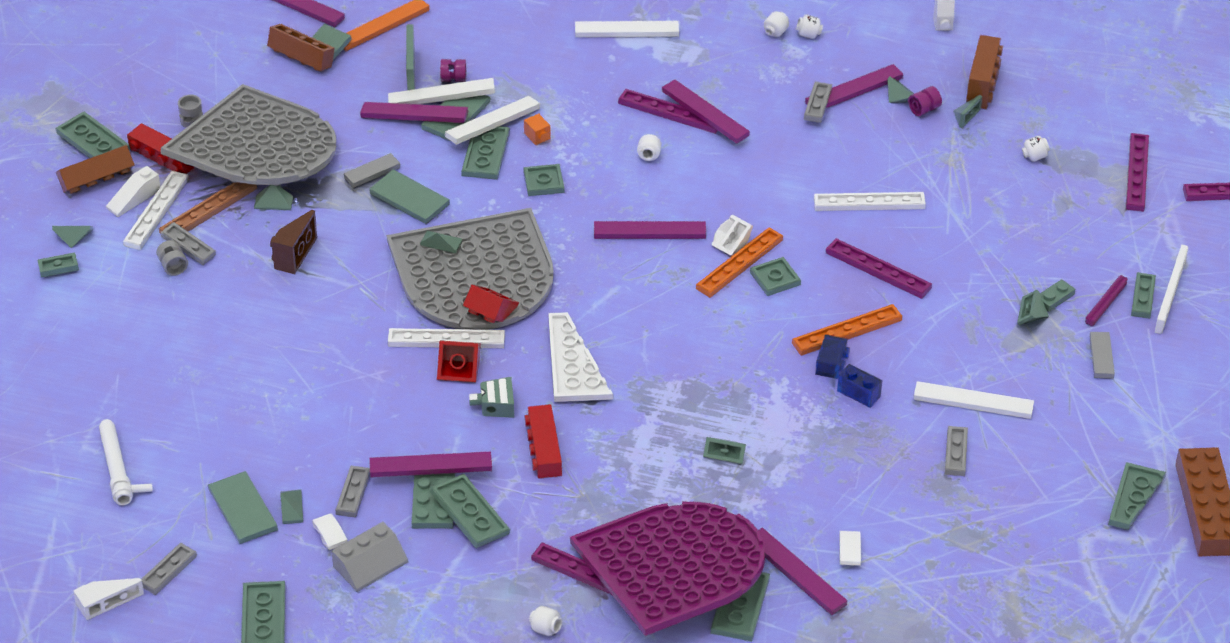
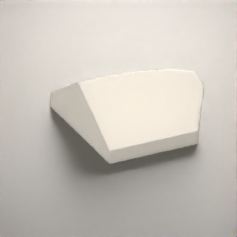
M731 215L715 232L712 246L733 256L747 245L753 226Z

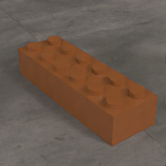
M1219 447L1178 449L1175 466L1198 557L1230 556V488Z

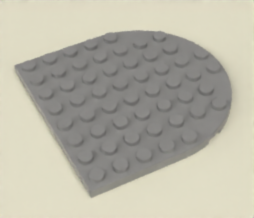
M242 84L162 146L161 154L228 179L231 182L279 186L284 183L305 179L325 168L335 154L336 135L329 122L323 121L319 118V114L311 109Z
M531 208L386 235L401 284L410 303L427 318L448 327L467 330H488L515 323L532 314L541 306L548 297L553 284L551 256ZM427 230L462 238V243L456 253L421 246L420 244ZM471 284L489 288L519 302L515 310L503 322L495 321V323L485 320V316L482 314L477 316L468 312L469 308L463 306Z

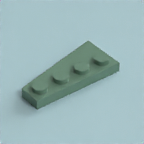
M1126 462L1108 525L1129 530L1165 478L1166 472Z

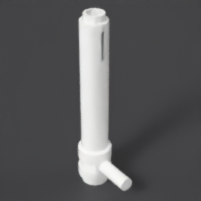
M109 419L101 421L99 431L111 479L112 497L118 505H127L131 502L133 493L152 492V483L131 485L126 475L115 424Z

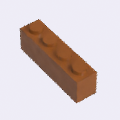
M283 24L270 27L267 46L275 52L283 53L288 58L296 59L303 65L314 67L316 71H324L332 67L334 47Z
M127 145L59 169L56 175L63 192L69 191L72 194L80 191L81 186L86 185L88 188L98 184L97 181L100 179L104 181L114 178L116 173L120 172L121 175L131 172L130 168L135 164Z

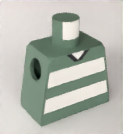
M511 377L480 383L481 393L469 394L470 406L482 405V415L514 418Z

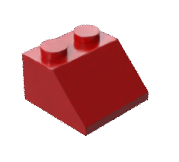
M471 284L463 306L469 308L468 312L477 316L482 314L485 316V320L495 323V321L503 322L515 310L519 302L489 288Z
M440 340L437 380L476 382L480 363L481 343Z

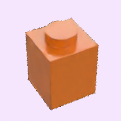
M536 114L524 119V134L535 145L551 139L550 124L540 114Z

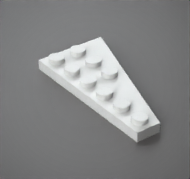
M568 312L548 313L554 402L613 400L611 389L609 390L605 378L601 376L591 353L585 347L582 337L578 335L576 326Z

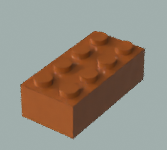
M980 35L969 76L966 103L978 95L982 96L981 109H987L988 102L992 103L993 92L995 91L1002 60L1000 59L1003 52V46L1000 45L1001 38Z

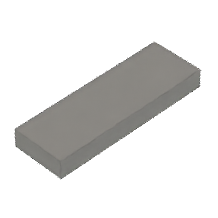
M814 82L804 114V120L822 122L832 90V84Z
M389 153L345 172L344 178L355 188L383 176L393 169H399L400 162Z
M175 222L171 223L161 232L162 238L167 241H176L184 253L202 265L206 264L216 255V250Z
M1090 332L1089 338L1094 378H1114L1110 332Z
M948 426L945 474L965 476L967 427Z
M350 466L336 507V515L356 518L370 477V468Z
M179 543L141 579L143 588L156 595L197 557L196 551Z

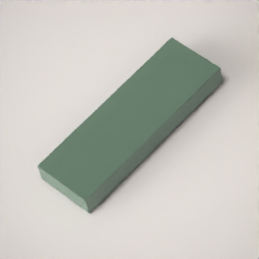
M1137 272L1131 316L1150 319L1156 275Z

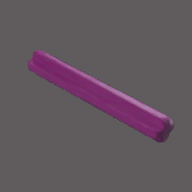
M1118 276L1086 316V324L1093 326L1126 286L1127 277Z

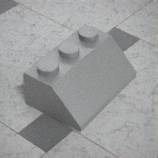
M384 522L332 550L333 567L357 592L408 563V559L396 534Z

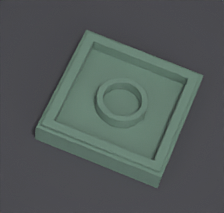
M323 24L312 36V38L335 48L333 60L352 40L351 35L326 24Z
M560 164L523 167L528 196L564 193Z
M784 257L750 268L751 275L767 296L801 285V279Z

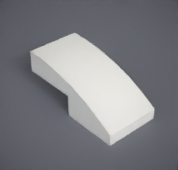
M331 513L312 520L314 528L321 535L322 543L328 550L348 542L342 528Z
M840 531V565H861L860 532Z

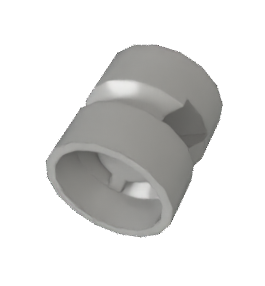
M184 95L178 100L180 123L183 127L187 128L203 115L201 99L196 95Z
M168 240L158 246L156 250L157 257L168 275L176 276L187 269L188 261L176 241Z

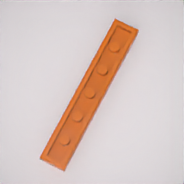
M412 0L347 32V34L351 35L352 40L344 50L348 51L429 11L430 6L423 0Z
M768 227L696 284V289L711 298L783 241V235Z
M894 304L795 337L792 339V344L802 356L902 321V315Z

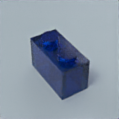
M825 334L816 360L815 375L834 379L839 378L840 372L845 370L846 361L844 360L848 359L850 354V347H847L848 339Z
M848 364L838 375L837 392L869 408L881 397V379L851 364Z

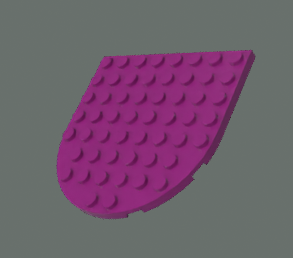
M683 501L682 505L668 506V503L655 505L570 537L571 545L645 636L731 603L755 584L765 564V548L762 536L757 528L739 513L735 515L728 512L726 507L704 502Z

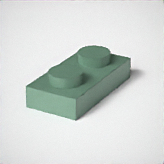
M75 252L37 260L41 278L79 270Z
M1061 279L1041 292L1046 310L1048 312L1075 295L1076 289Z

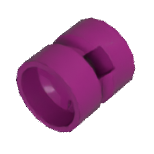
M441 59V82H451L452 79L456 82H466V59H456L455 62H452L451 59Z
M929 86L921 92L910 95L908 103L911 111L919 117L928 111L939 108L942 105V97L938 89L934 86Z

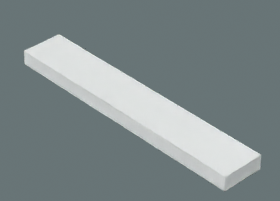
M679 21L575 22V37L679 36Z
M489 78L388 93V103L420 105L494 94V79Z
M527 96L445 131V137L456 145L540 109V103Z
M176 171L170 172L123 240L124 246L137 250L143 248L188 182V174Z
M924 192L814 194L815 211L925 209L926 207Z
M1181 245L1157 318L1155 333H1163L1186 262L1189 248L1186 245Z
M389 328L388 347L439 348V341L444 340L481 343V348L504 349L505 330Z
M918 381L913 399L1031 419L1034 400Z

